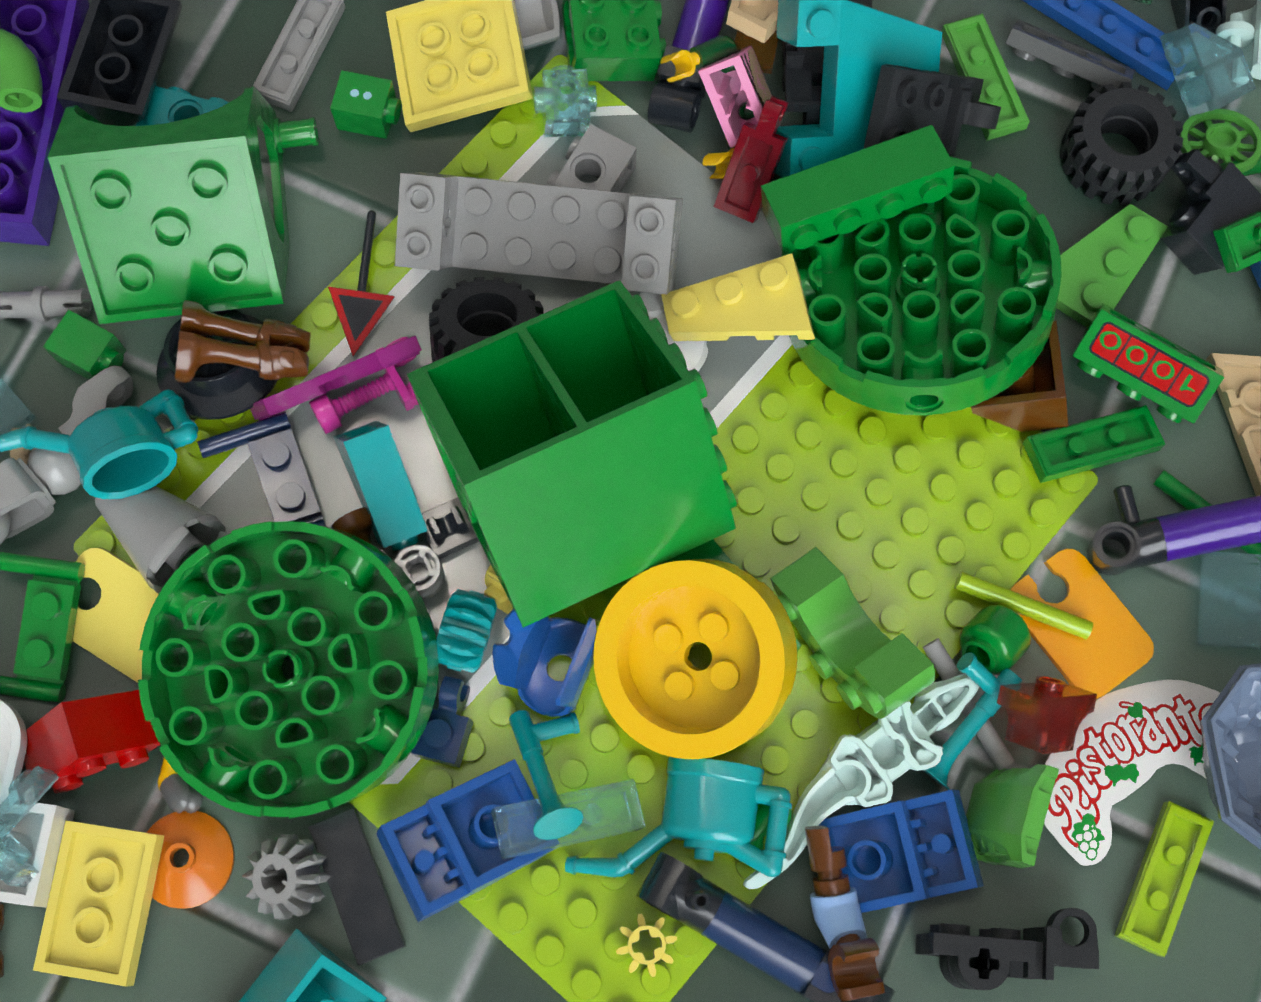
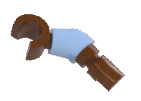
M806 826L805 834L810 867L812 871L818 874V877L812 879L814 892L810 894V902L815 923L830 949L828 964L835 992L841 1001L885 993L884 982L879 976L875 963V957L879 955L880 949L873 938H867L856 889L850 887L848 874L842 873V868L847 866L844 847H831L827 827Z

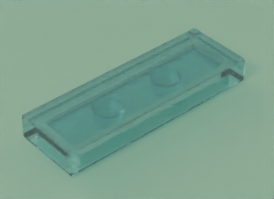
M634 779L558 794L566 807L577 808L583 814L580 826L570 834L558 839H539L533 832L534 824L541 817L542 809L539 798L494 807L491 811L502 860L642 830L646 827Z

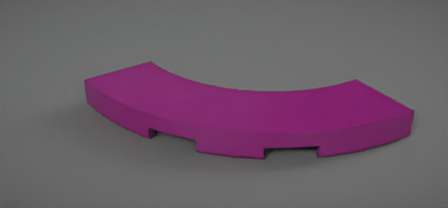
M416 335L253 403V408L250 410L255 420L266 419L328 393L327 391L338 389L420 354L419 351H422Z

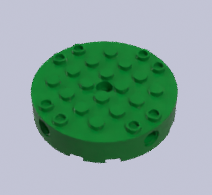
M950 157L955 165L953 189L951 194L944 196L941 200L909 208L893 218H881L870 222L848 234H837L817 241L809 248L795 249L782 254V256L792 253L795 259L815 339L799 340L797 335H789L801 360L824 384L851 401L872 409L902 415H933L962 410L984 402L1010 387L1033 365L1049 338L1054 322L1062 277L1060 251L1054 231L1044 213L1039 215L1037 210L1026 200L1027 193L999 173H996L993 177L972 168V162Z
M268 521L251 524L232 530V533L219 538L210 545L202 546L179 566L161 589L150 610L140 642L139 650H143L142 679L138 680L140 701L145 720L151 722L155 735L161 744L159 750L174 771L201 795L233 811L257 817L295 818L316 814L348 803L379 786L402 765L417 745L430 718L437 693L439 661L437 659L436 635L425 603L412 581L389 556L367 541L342 530L306 522ZM287 655L291 656L295 667V676L289 680L285 678L282 670V664Z

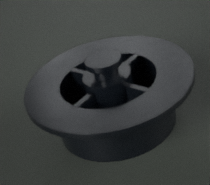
M235 309L212 312L216 315L244 322L264 323ZM181 319L168 332L164 348L157 363L156 375L160 391L168 389L174 391L182 398L188 416L198 419L216 420L241 414L253 408V403L264 399L278 381L277 379L267 380L260 378L258 371L225 363H208L198 368L194 379L190 382H176L175 370ZM203 336L228 343L255 346L254 344L232 338Z

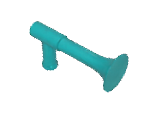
M973 653L963 655L957 663V668L971 678L985 693L975 703L976 706L942 745L943 755L940 762L934 767L923 770L946 790H950L947 785L948 774L958 755L1022 682V679L1008 668L1003 670L996 678L977 660Z
M519 710L514 712L509 717V721L523 760L526 761L542 809L541 817L534 824L533 832L539 839L552 840L561 838L580 826L583 814L577 808L566 807L560 800L543 757L540 741L571 733H580L577 716L573 712L568 716L533 724L528 711Z

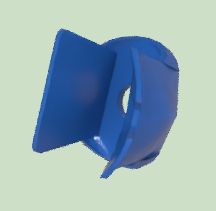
M513 609L504 618V623L510 631L508 641L505 644L493 645V665L499 684L518 689V694L522 701L529 708L542 715L563 717L572 713L576 709L594 663V642L597 633L595 619L589 618L587 624H583L568 618H548L547 616L523 628ZM564 655L572 659L564 681H555L548 675V664L555 656Z

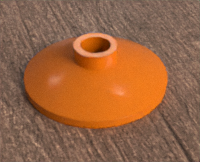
M186 811L181 813L173 812L159 819L146 832L164 835L152 895L154 900L172 908H194L212 900L225 887L232 874L235 854L233 842L228 831L217 819L199 811L194 813H187ZM180 849L187 850L189 854V860L183 867H177L173 860L175 853Z

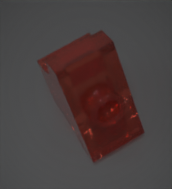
M1037 676L1034 683L1000 685L997 704L1004 706L1008 714L1005 740L1042 754L1073 751L1078 727L1088 714L1094 712L1097 693L1067 684L1056 678Z

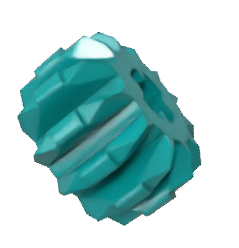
M457 589L451 594L436 639L437 659L440 664L447 665V668L459 672L464 670L474 673L480 667L497 612L495 599L485 597L483 593L473 590L468 592Z

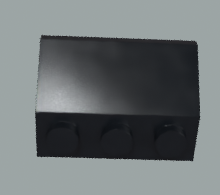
M91 0L57 95V99L65 110L67 106L78 105L106 125L130 126L144 120L182 9L181 2L177 0Z

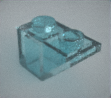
M1196 23L1159 36L1189 117L1219 109L1256 89L1243 51L1237 45Z

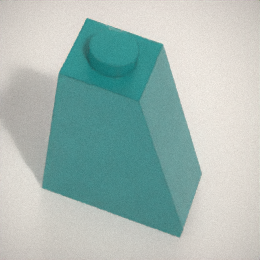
M373 421L333 436L361 505L367 508L371 517L372 531L377 543L383 548L391 546L393 551L416 544L419 541L417 535L428 531L389 425Z

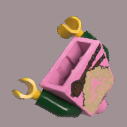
M721 35L690 48V51L680 50L666 55L660 61L661 64L672 61L675 65V76L668 78V82H675L690 77L694 74L696 68L699 69L698 72L729 144L728 152L708 153L703 158V166L716 165V170L709 177L710 179H724L743 124L749 122L757 125L765 101L767 99L770 100L772 96L753 48L748 46L740 49L739 44L732 38Z

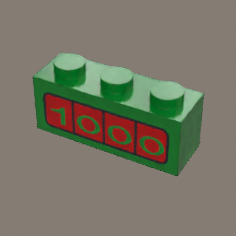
M1102 303L1079 340L1072 355L1079 359L1076 365L1086 373L1096 378H1100L1104 373L1119 382L1116 388L1122 393L1138 401L1143 396L1159 404L1156 410L1160 414L1176 423H1180L1184 418L1194 424L1225 378L1223 369Z

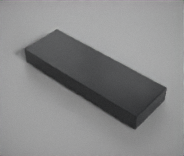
M352 808L308 826L312 839L315 841L317 853L327 856L322 863L324 872L331 876L327 881L357 965L361 966L406 947L357 810Z

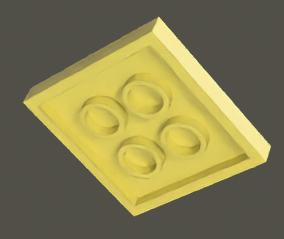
M424 0L386 11L404 122L410 132L533 99L514 0Z

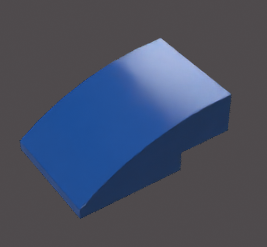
M515 759L429 799L425 805L381 825L376 833L418 922L492 885L559 847L555 839L544 840L535 836L533 827L541 817V810Z
M947 790L906 801L901 800L826 818L818 825L828 828L831 847H844L847 866L842 868V873L848 874L850 887L856 889L861 913L984 886L959 790Z

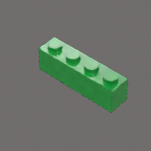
M929 125L761 185L763 214L782 254L795 249H806L817 241L837 234H848L870 222L881 218H893L909 208L941 200L944 196L952 193L955 165L933 125Z

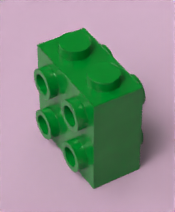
M563 0L562 15L570 81H654L666 49L665 38H659L658 27L661 24L662 8L659 0Z

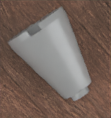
M157 486L140 494L122 499L95 498L96 507L148 586L158 594L171 575L187 558L202 546L210 545L218 540L220 531L226 533V527L216 516Z

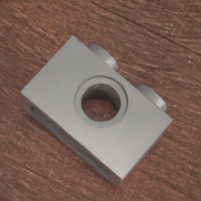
M590 124L583 137L577 135L573 139L566 153L568 161L561 172L555 170L551 174L546 185L621 192L636 168L637 148ZM586 174L594 175L598 178L592 183H584L578 180L579 177Z

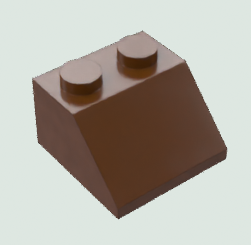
M1057 321L1053 322L1049 338L1033 365L1022 377L1004 391L984 402L971 406L973 414L1020 432L1068 427L1067 399Z

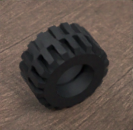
M1121 82L1118 89L1111 83L1103 86L1100 93L1094 90L1087 96L1085 102H1082L1066 129L1061 141L1063 145L1060 149V158L1066 159L1062 168L1065 175L1072 174L1074 176L1070 183L1076 189L1082 186L1087 190L1084 194L1090 199H1093L1095 195L1102 197L1101 203L1111 205L1114 199H1118L1120 205L1130 204L1133 198L1137 201L1146 198L1150 191L1153 192L1159 186L1177 160L1178 152L1183 145V138L1179 136L1183 130L1181 121L1173 120L1177 112L1172 105L1166 107L1163 104L1165 97L1160 93L1153 96L1147 93L1149 87L1140 84L1138 89H1133L1131 83ZM1115 133L1128 138L1136 146L1139 155L1129 156L1114 151L1107 145L1102 134Z
M475 277L472 282L463 280L456 283L455 289L447 288L441 293L442 299H435L432 304V312L429 313L432 362L544 314L541 302L535 301V294L531 290H522V284L515 281L506 283L504 278L494 277L493 280H485L484 277Z

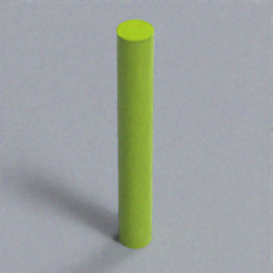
M962 571L956 579L954 588L996 605L1005 606L1021 615L1083 639H1087L1091 634L1093 622Z

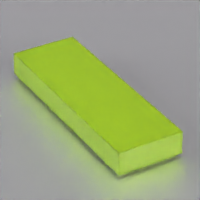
M1171 801L1163 803L1114 936L1159 957L1166 956L1214 824L1213 820Z

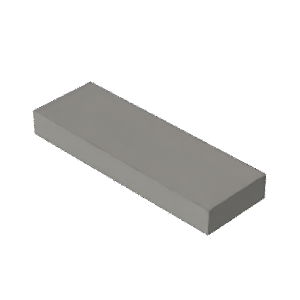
M297 0L253 84L269 104L289 112L294 110L346 8L344 0Z

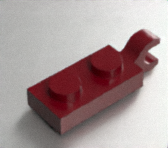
M771 96L770 100L767 99L765 101L758 124L754 125L749 122L743 124L713 207L751 223L757 221L762 209L761 185L772 182L788 138L776 134V131L782 122L789 102Z

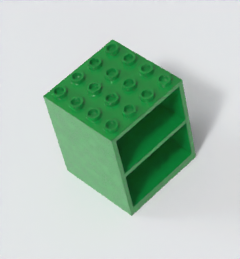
M620 280L406 374L462 507H464L470 524L523 628L736 529L731 509L737 506V502L731 487L722 478V473L728 470L720 449L716 444L713 445L712 437L718 434L717 428L710 412L706 407L703 408L701 399L707 397L704 382L695 368L688 371L686 361L678 345L675 342L668 344L666 334L659 320L656 317L651 320L649 319L646 306L640 295L635 294L631 296Z

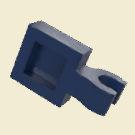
M448 676L443 678L439 691L438 710L432 709L426 728L411 752L415 757L460 768L474 723L470 718L462 716L470 693V686L463 685V680Z

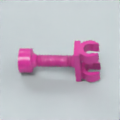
M401 337L399 339H396L390 344H388L386 347L393 345L397 342H400L402 340H405L408 337ZM416 356L383 369L385 372L383 377L380 376L379 379L372 380L371 384L368 382L367 386L364 384L363 388L360 386L358 389L356 388L354 391L342 395V398L338 397V400L330 399L324 394L310 401V407L324 433L328 434L342 427L341 419L344 416V412L347 414L349 411L351 412L353 409L355 410L357 407L369 403V400L373 401V398L377 399V396L381 397V394L389 393V390L396 391L406 411L413 409L415 405H419L410 382L404 385L395 369L396 367L408 364Z

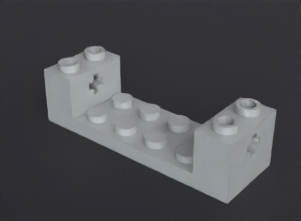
M423 172L400 173L395 266L437 271L457 267L611 284L620 280L628 291L667 295L675 289L683 198Z

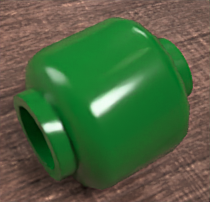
M990 605L981 609L964 626L960 633L959 644L962 655L973 653L977 660L993 675H1000L1006 668L1011 669L1024 656L1031 645V634L1027 624L1017 612L1002 605Z

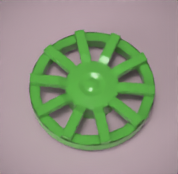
M1207 109L1192 115L1184 123L1183 130L1180 133V137L1183 138V145L1180 149L1182 154L1188 153L1192 149L1203 148L1200 153L1205 157L1209 155L1216 163L1218 159H1223L1224 164L1232 162L1231 157L1240 162L1234 165L1241 173L1252 169L1261 157V130L1251 119L1232 110ZM1211 120H1224L1225 123L1213 124ZM1203 122L1207 131L1203 133L1194 128V126ZM1231 123L1237 124L1244 130L1239 132V130L1232 126ZM1188 133L1203 141H1188ZM1249 135L1253 138L1254 144L1240 143L1241 139ZM1239 151L1254 152V154L1248 158Z

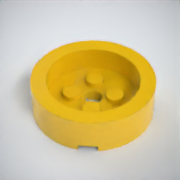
M691 559L673 561L651 567L628 581L615 594L601 617L595 637L593 654L595 677L600 695L617 724L635 741L652 751L681 759H703L724 754L748 742L768 728L782 709L788 695L791 694L796 677L798 659L795 633L789 616L773 591L764 582H760L749 573L738 568L739 566L719 560ZM696 642L706 644L712 653L711 663L706 669H699L691 661H688L690 649Z

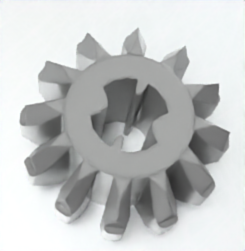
M291 833L283 834L278 839L277 837L267 838L261 842V851H254L251 855L247 856L254 870L247 871L242 875L245 879L252 881L253 888L245 897L251 899L260 898L257 912L263 914L273 913L274 918L278 920L290 919L293 915L298 917L308 914L312 910L311 903L319 902L325 897L318 884L327 882L331 876L320 872L319 866L327 856L321 853L313 855L315 841L309 839L299 840L298 835Z

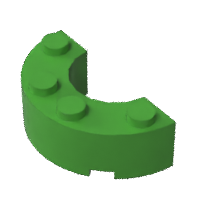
M817 547L770 578L778 599L785 608L790 621L793 622L813 652L809 656L813 667L823 679L826 680L832 677L836 681L840 696L852 710L860 706L872 716L883 719L934 682V664L903 633L893 640H890L882 633L856 600L844 574Z

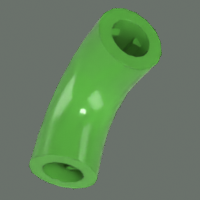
M0 28V107L13 112L26 113L35 111L42 105L43 92L37 57L18 36Z

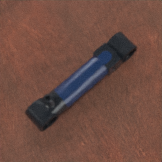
M660 852L636 895L644 902L683 923L793 989L794 992L811 1002H890L895 993L892 988L884 984L885 993L841 1001L835 992L828 964L829 950L819 947L664 852Z

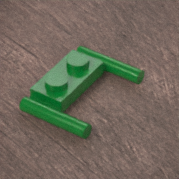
M0 551V570L33 575V580L28 579L13 670V674H17V678L0 675V695L61 703L66 694L65 679L67 678L81 590L80 585L85 574V564Z

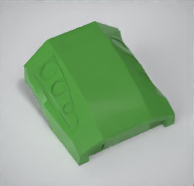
M1036 764L1030 768L996 769L974 784L966 819L977 860L991 865H1004L1021 869L1035 865L1041 833L1055 780L1059 772L1058 768Z

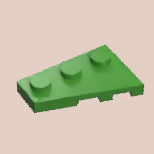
M1129 204L1060 255L1062 277L1056 309L1087 328L1102 303L1114 309L1168 226L1134 205Z

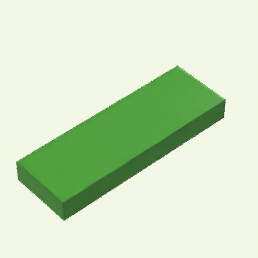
M983 13L943 25L942 37L960 76L984 79L979 101L1001 107L996 129L981 128L986 141L1027 129L1030 121Z

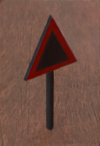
M373 210L367 213L357 291L328 286L353 357L395 298V296L366 292L376 212Z

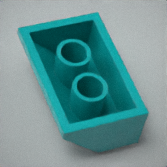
M296 928L239 1002H385L387 997L334 953Z

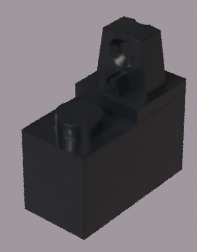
M1195 149L1181 154L1171 167L1185 185L1186 193L1179 201L1183 206L1171 216L1169 220L1171 225L1160 238L1194 275L1222 269L1224 266L1213 233L1214 230L1261 210V194L1232 162L1219 165L1212 159L1208 160Z

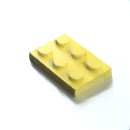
M65 820L33 971L125 987L134 986L164 835Z

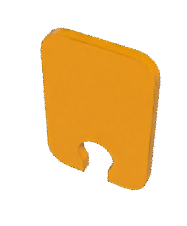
M1064 549L1044 562L1050 572L1059 576L1066 584L1067 594L1062 602L1049 603L1042 599L1038 593L1037 584L1029 574L1015 583L1010 590L1093 622L1090 636L1087 639H1083L1019 614L1027 624L1032 638L1075 692L1082 698L1095 700L1106 695L1148 663L1154 653V644L1150 636L1085 556L1077 550Z

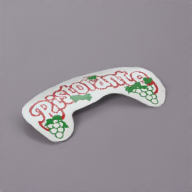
M1160 680L1142 683L1102 696L1087 706L1071 724L1045 763V765L1058 768L1059 772L1055 780L1044 824L1059 844L1080 865L1097 864L1106 856L1112 840L1110 820L1112 805L1125 799L1152 777L1157 769L1167 764L1183 765L1206 779L1203 769V737L1200 721L1220 692L1183 680Z

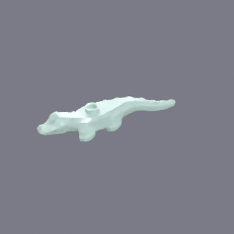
M965 673L946 680L933 682L915 696L912 705L911 702L907 701L885 718H878L877 721L856 736L851 734L840 736L819 773L805 788L798 800L786 832L784 849L786 859H783L781 873L796 860L807 845L806 826H818L827 816L844 805L868 807L887 803L891 800L893 794L892 782L909 769L918 771L936 766L943 755V748L940 745L934 744L930 736L935 731L947 727L960 716L965 705L977 693L979 686ZM756 870L744 880L743 885L749 889H757L775 877H767Z

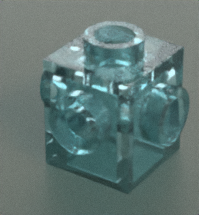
M559 65L551 70H543L541 86L534 87L535 114L542 113L544 137H576L577 135H584L589 127L590 112H596L597 108L596 86L588 85L587 69H575L573 66Z

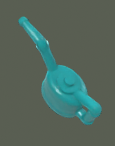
M168 389L161 391L139 407L117 406L103 408L77 425L71 435L37 430L33 426L0 435V452L23 447L29 450L37 448L70 454L80 475V482L90 496L100 499H122L140 494L156 486L169 476L177 464L175 449L193 443L198 437V427L188 416L182 398L174 391ZM164 413L168 416L174 430L163 433L155 418Z
M669 757L661 824L624 853L620 852L616 858H579L576 855L567 857L565 862V872L574 875L576 873L607 877H623L629 873L632 875L636 872L635 868L672 839L684 841L683 847L695 850L694 859L713 861L714 853H728L765 876L776 877L782 871L783 859H786L784 849L789 809H792L790 793L784 787L763 785L764 769L713 759ZM758 804L770 806L764 850L750 844L754 838Z

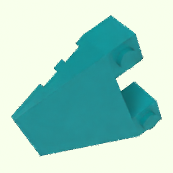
M778 0L776 38L795 47L824 46L820 124L778 127L776 134L784 136L788 140L775 173L784 178L862 150L864 148L881 66L891 64L939 72L943 32L851 0Z

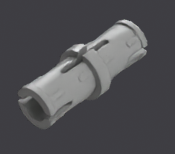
M36 286L33 291H0V306H3V309H0V320L35 317L38 322L51 320L52 317L64 316L68 309L82 317H89L92 302H83V299H89L91 296L87 288H80L78 290H50L47 286Z

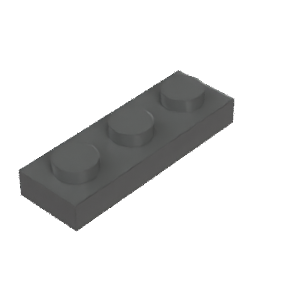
M1019 19L1013 26L1005 43L1012 46V52L1020 58L1028 61H1035L1036 58L1052 64L1051 69L1061 76L1075 78L1078 75L1091 81L1090 86L1098 92L1101 91L1103 86L1111 83L1116 89H1118L1121 82L1131 83L1135 72L1132 68Z

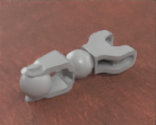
M111 366L78 387L72 402L73 412L71 417L58 428L61 434L71 435L77 425L103 408L122 406L131 397L133 391L132 378L123 367ZM159 415L155 418L163 433L174 430L170 420L165 416ZM34 448L29 453L27 465L21 458L15 460L11 457L0 463V546L7 538H11L49 517L53 513V505L56 503L51 495H65L78 489L81 485L80 475L70 454Z

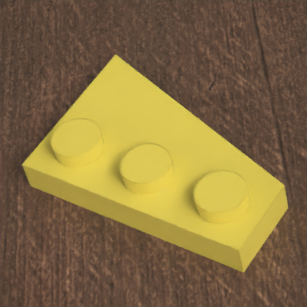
M792 253L671 291L667 295L661 294L668 331L673 341H727L731 336H755L757 340H774V336L797 335L799 340L815 339L797 265Z

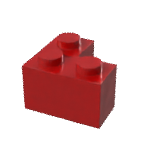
M139 690L58 704L26 729L27 749L24 763L33 791L53 788L54 793H63L84 784L82 778L106 769L108 764L119 763L122 769L142 764L149 760L148 753L161 744L155 735L151 722L145 720Z

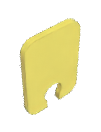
M89 548L78 557L76 562L85 564L84 578L94 579L99 584L101 598L99 603L89 610H84L78 606L72 641L138 683V680L142 679L143 650H139L140 642L150 610L159 594L148 586L138 569L108 550Z

